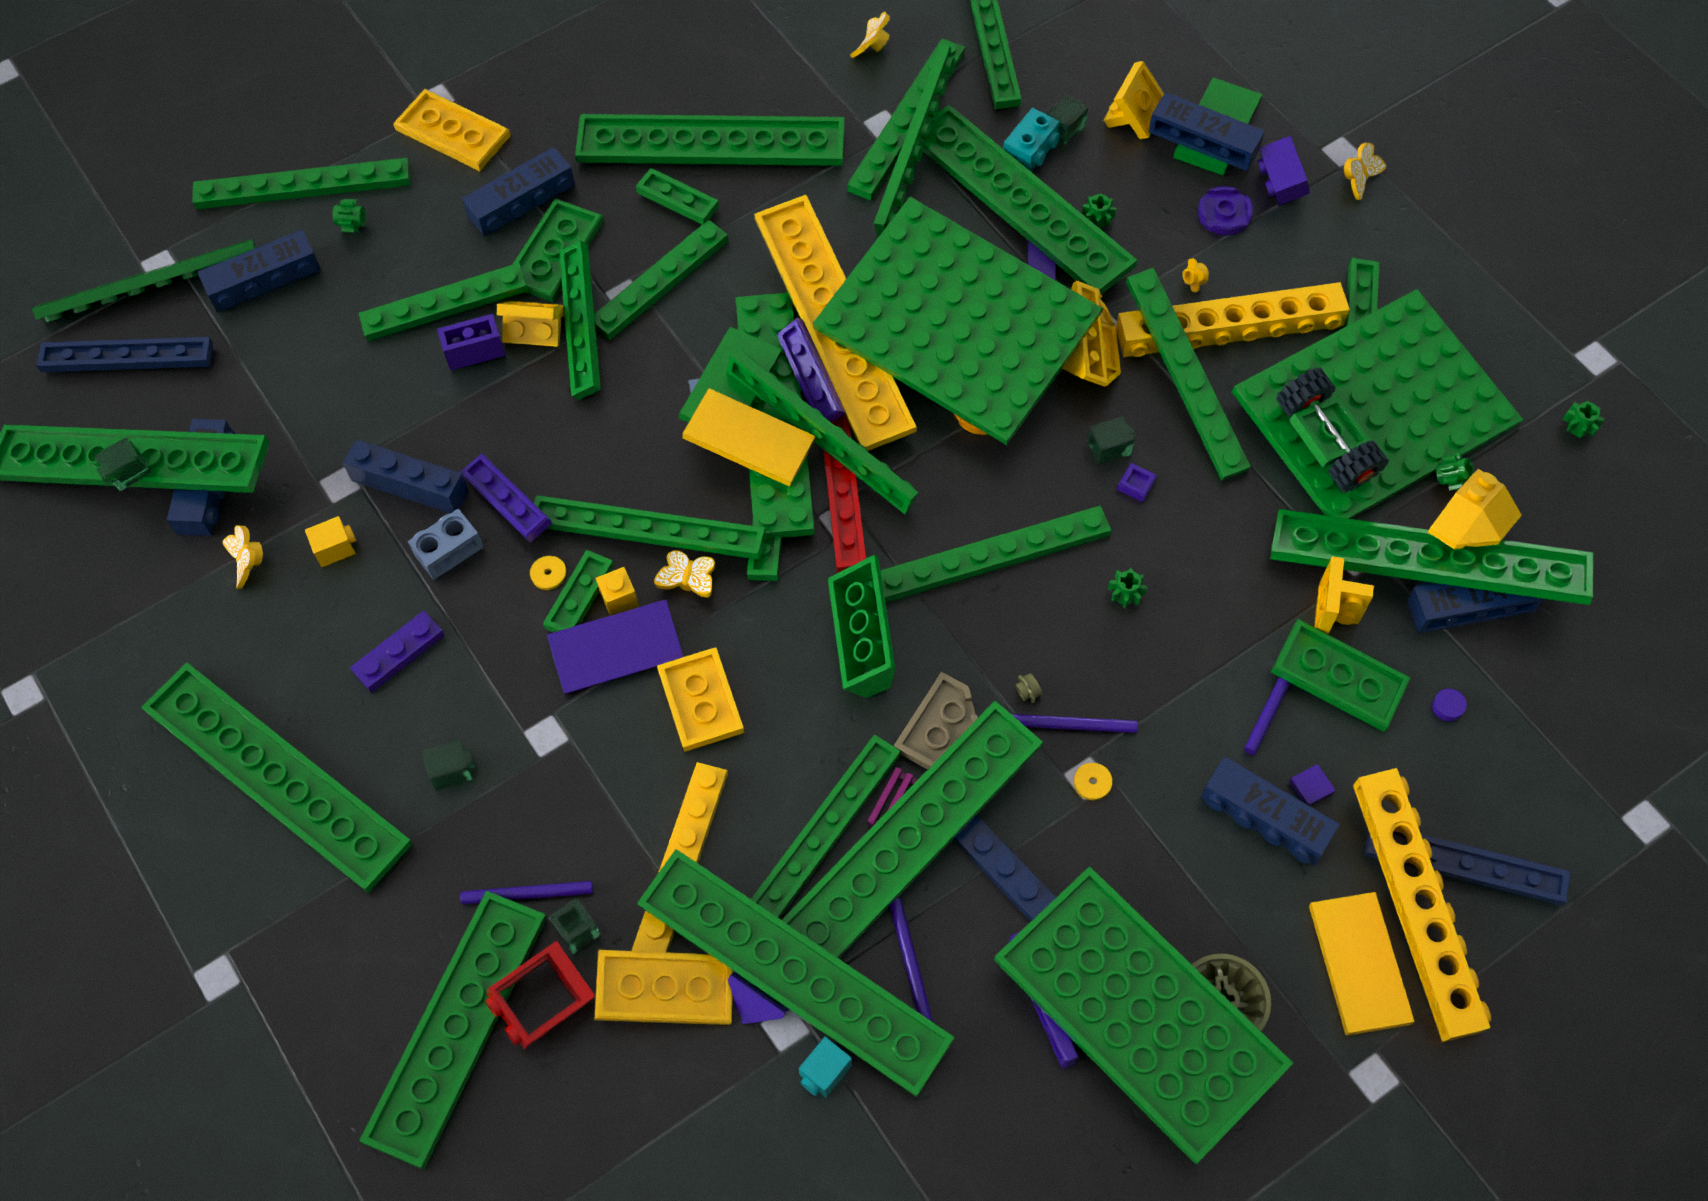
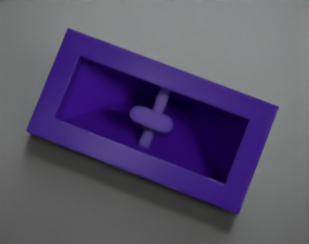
M733 972L730 974L728 982L742 1024L781 1019L790 1012L788 1008L737 973Z

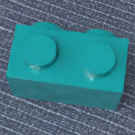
M1031 108L1004 141L1003 149L1032 172L1036 165L1040 166L1043 163L1049 149H1054L1060 139V134L1058 133L1060 121Z

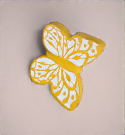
M883 12L879 19L874 17L868 21L865 40L856 51L850 54L853 59L868 47H872L878 52L886 44L890 37L883 30L890 19L886 12Z
M1372 143L1361 144L1357 151L1358 158H1348L1344 164V175L1346 179L1351 180V187L1356 200H1362L1368 176L1377 175L1386 169V164L1381 157L1373 155L1374 145Z
M236 525L235 535H229L223 540L224 547L236 558V589L243 588L250 569L253 566H259L263 558L261 544L259 542H249V530L246 526Z
M669 552L667 554L668 566H664L657 573L654 579L655 586L660 589H673L679 586L681 589L693 591L701 597H710L713 586L710 574L715 569L713 558L699 557L692 561L683 552Z

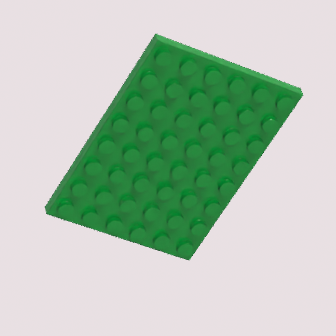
M909 197L815 319L813 329L1007 445L1102 313V307L914 198Z
M1418 289L1235 385L1231 391L1322 513L1326 516L1348 519L1359 516L1435 473L1437 465L1443 463L1442 457L1461 452L1463 457L1517 427L1524 420ZM1316 367L1318 369L1322 368L1335 386V392L1326 401L1339 396L1369 439L1376 442L1389 460L1385 469L1378 472L1379 474L1376 477H1372L1369 482L1363 483L1361 487L1355 488L1350 492H1342L1328 473L1330 467L1335 463L1322 468L1290 423L1288 415L1276 400L1278 393L1283 391L1282 388L1288 386L1291 380H1296L1298 375H1304L1307 370H1313Z

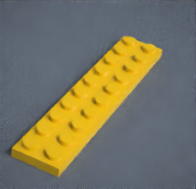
M807 195L755 213V221L795 308L803 320L824 364L858 444L863 445L869 451L915 433L917 427L893 376L813 329V322L845 282L846 277Z

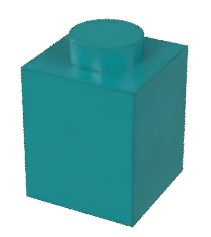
M824 1037L799 1067L800 1077L803 1078L800 1082L801 1085L814 1096L821 1093L827 1098L852 1067V1058L828 1038Z

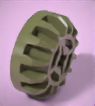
M1212 954L1195 961L1192 966L1237 1009H1243V1015L1262 1031L1270 1016L1271 995L1261 973L1246 960L1230 954Z

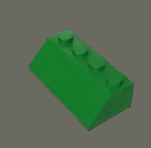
M872 555L828 578L843 690L865 698L891 688L896 669L879 558L877 555Z

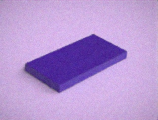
M666 599L547 634L564 694L657 667V665L683 658Z

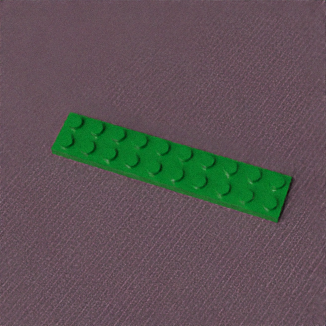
M947 105L938 112L936 118H932L930 136L928 140H924L922 145L923 152L1073 279L1099 289L1102 294L1137 267V259L951 105Z
M580 114L575 157L577 163L843 166L845 123L844 117Z
M789 292L736 297L738 330L782 349L781 356L771 373L777 377L779 382L789 390L795 391L801 398L800 385L777 337L780 331L794 321L792 299ZM759 397L756 398L752 408L792 425ZM807 456L790 487L749 469L753 525L765 528V539H775V536L786 538L815 535Z
M3 425L0 432V481L253 493L270 441L265 435Z
M1283 509L1278 510L1270 557L1273 560L1327 567L1333 556L1344 558L1343 570L1584 605H1590L1593 598V552L1501 540L1498 545L1464 546L1461 549H1453L1428 533L1427 529Z
M187 662L141 707L150 717L367 893L376 886L413 845L408 837Z
M994 701L782 921L839 959L1043 746V741L998 702Z
M677 849L672 853L637 903L639 907L915 1097L919 1095L955 1038Z

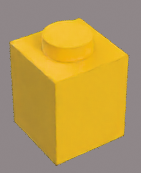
M339 516L305 529L312 551L321 567L356 554L352 545L353 542L357 541L350 525L344 526Z
M624 567L596 577L601 597L610 616L639 607L635 590Z

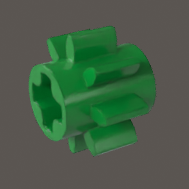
M1098 194L1093 197L1088 196L1087 204H1083L1081 214L1086 216L1098 228H1102L1105 225L1109 227L1111 218L1116 216L1117 208L1112 207V198L1109 199L1105 195Z
M357 199L340 200V205H335L333 208V222L336 226H342V233H355L359 231V227L365 226L366 211L364 206H357Z
M1589 401L1580 405L1574 402L1563 418L1564 421L1568 422L1567 431L1578 436V438L1587 434L1593 437L1605 420L1599 417L1601 408Z
M1461 452L1442 457L1443 463L1438 464L1436 467L1439 483L1441 485L1449 484V491L1460 489L1474 474L1472 461L1469 458L1462 459Z
M1132 568L1122 573L1117 570L1115 580H1110L1108 586L1109 590L1114 591L1111 600H1117L1123 604L1124 608L1132 603L1139 605L1140 595H1146L1148 588L1146 585H1141L1144 575H1138Z

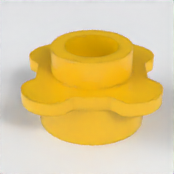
M1192 258L1188 260V266L1183 270L1182 277L1185 283L1190 285L1192 292H1198L1200 285L1207 283L1209 273L1205 264L1197 263V260Z

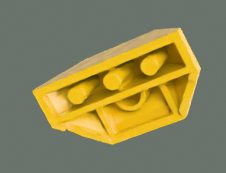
M1075 281L1071 290L1102 307V313L1062 369L1082 379L1106 387L1121 374L1116 326L1108 308L1100 299L1102 295L1099 289L1080 281Z
M1477 469L1455 493L1430 527L1428 533L1453 549H1461L1464 546L1498 545L1517 523L1522 514L1505 485L1497 481L1496 477L1492 474Z

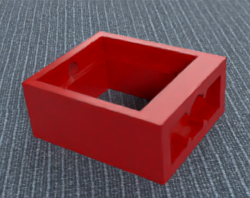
M555 941L489 987L486 992L489 998L485 1000V1003L496 1018L501 1015L507 1023L508 1027L504 1030L515 1046L521 1044L525 1050L592 1002L595 995L559 943ZM548 961L575 1002L528 1035L501 996V993Z

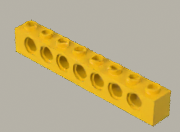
M1341 282L1172 306L1193 349L1215 344L1225 345L1229 342L1243 340L1253 341L1257 338L1271 336L1281 337L1285 334H1305L1321 329L1333 330L1344 326L1350 311ZM1140 311L1119 313L1116 332L1123 357H1141L1145 354L1158 353L1159 350L1151 334H1147L1150 331Z
M1397 768L1359 777L1353 788L1441 1040L1446 1042L1484 1032L1490 1028L1491 1014L1487 1004L1484 1001L1481 1002L1478 995L1479 981L1474 969L1468 967L1464 956L1467 955L1464 939L1461 935L1457 936L1455 931L1453 908L1450 903H1445L1441 892L1444 888L1441 875L1437 870L1434 871L1432 867L1430 844L1427 839H1422L1418 828L1421 825L1418 811L1415 807L1411 808L1407 797L1409 795L1408 783L1405 777H1400ZM1381 802H1392L1396 807V813L1386 812ZM1393 832L1403 833L1407 838V845L1398 844L1393 839ZM1404 863L1415 865L1418 869V877L1409 876L1404 870ZM1415 896H1425L1429 900L1430 908H1420L1415 901ZM1427 927H1434L1440 932L1441 942H1434L1428 937ZM1440 959L1447 960L1452 965V975H1445L1441 972L1438 965ZM1452 992L1458 993L1463 997L1465 1001L1463 1009H1458L1451 1003L1450 996Z

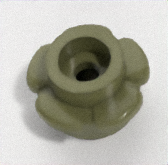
M1031 673L1024 677L1019 675V683L1015 687L1023 701L1029 699L1032 703H1035L1036 698L1042 695V690L1037 680Z

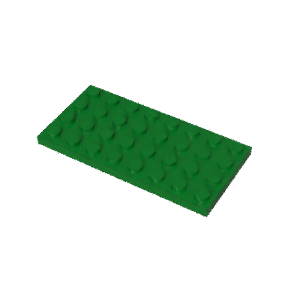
M1090 866L994 956V961L1196 1165L1293 1064L1279 1048Z

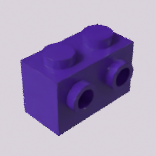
M1291 136L1259 148L1261 159H1258L1257 163L1261 174L1268 175L1269 181L1265 182L1270 198L1275 196L1278 205H1282L1310 194L1308 181Z
M493 314L437 329L450 371L506 356Z

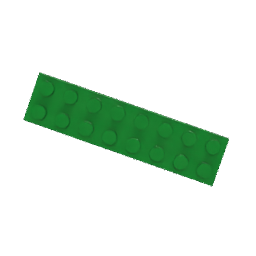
M489 891L485 892L359 1140L362 1144L422 1170L425 1169L499 1016L496 1018L485 1003V1000L489 998L486 994L487 989L527 961L547 920L546 914ZM514 985L501 993L505 1002H507Z

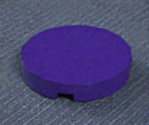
M1215 187L1210 189L1200 199L1197 215L1200 223L1207 230L1219 235L1228 236L1238 234L1247 228L1253 216V204L1247 195L1240 194V190L1234 187Z

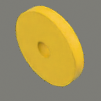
M555 556L539 558L530 569V577L533 584L543 590H552L559 587L565 581L567 575L565 564ZM547 571H551V574L546 575L545 573Z
M1086 763L1076 771L1074 787L1081 797L1087 800H1100L1110 792L1112 776L1103 765ZM1095 779L1097 783L1091 784L1089 780Z

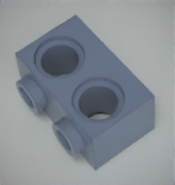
M459 509L445 514L437 523L426 530L419 531L408 541L414 556L433 580L484 547L478 532ZM461 532L459 535L453 536L455 533ZM437 548L435 551L427 553L429 550Z

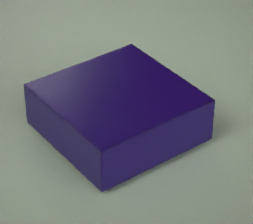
M1131 463L1118 483L1117 490L1144 502L1158 475Z
M1318 764L1289 780L1290 785L1300 800L1310 807L1330 797L1336 791Z

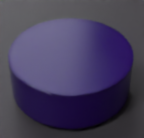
M1448 688L1439 691L1432 702V709L1435 715L1447 722H1453L1461 718L1467 708L1465 697L1455 689Z

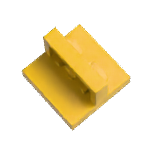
M1144 61L1134 63L1103 120L1108 128L1130 124L1139 139L1149 138L1151 134L1149 133L1152 113L1164 95Z
M518 301L497 304V315L503 316V343L560 346L561 318L565 317L564 305Z
M1333 556L1319 583L1314 625L1315 628L1326 634H1329L1335 620L1345 625L1359 624L1373 597L1374 589L1373 585L1342 580L1344 558Z

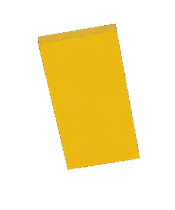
M424 89L393 123L395 130L478 171L483 169L511 136L508 128L427 89Z
M710 388L704 395L682 436L683 439L789 487L815 441L814 435Z
M1376 892L1311 902L1309 909L1345 1035L1412 1025L1415 1021Z
M599 950L594 1020L730 1025L732 1023V991L728 978L733 971L709 954Z

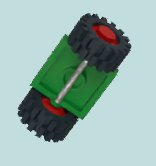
M1316 367L1313 370H1307L1304 375H1298L1296 380H1291L1290 384L1282 388L1283 391L1278 393L1276 400L1288 415L1290 423L1322 468L1335 463L1330 467L1328 473L1342 492H1350L1355 488L1361 487L1363 483H1367L1372 477H1376L1379 474L1378 472L1383 471L1385 466L1388 465L1389 460L1374 440L1371 441L1339 396L1326 401L1335 392V386L1322 368L1318 369Z

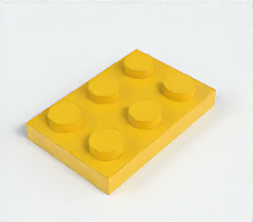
M716 647L657 665L684 752L744 733V728Z

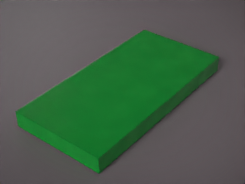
M1213 77L1199 105L1249 124L1261 101L1262 94ZM1178 144L1174 152L1173 158L1223 176L1229 166L1225 162Z
M555 198L513 263H520L528 287V291L525 293L554 302L562 290L559 251L580 240L589 246L604 222L603 215Z
M730 326L681 409L679 419L689 423L709 388L752 407L757 396L726 372L730 354L738 348L744 354L751 356L764 370L771 373L781 356L782 349Z
M1297 619L1271 670V673L1383 732L1388 729L1411 677L1300 619Z

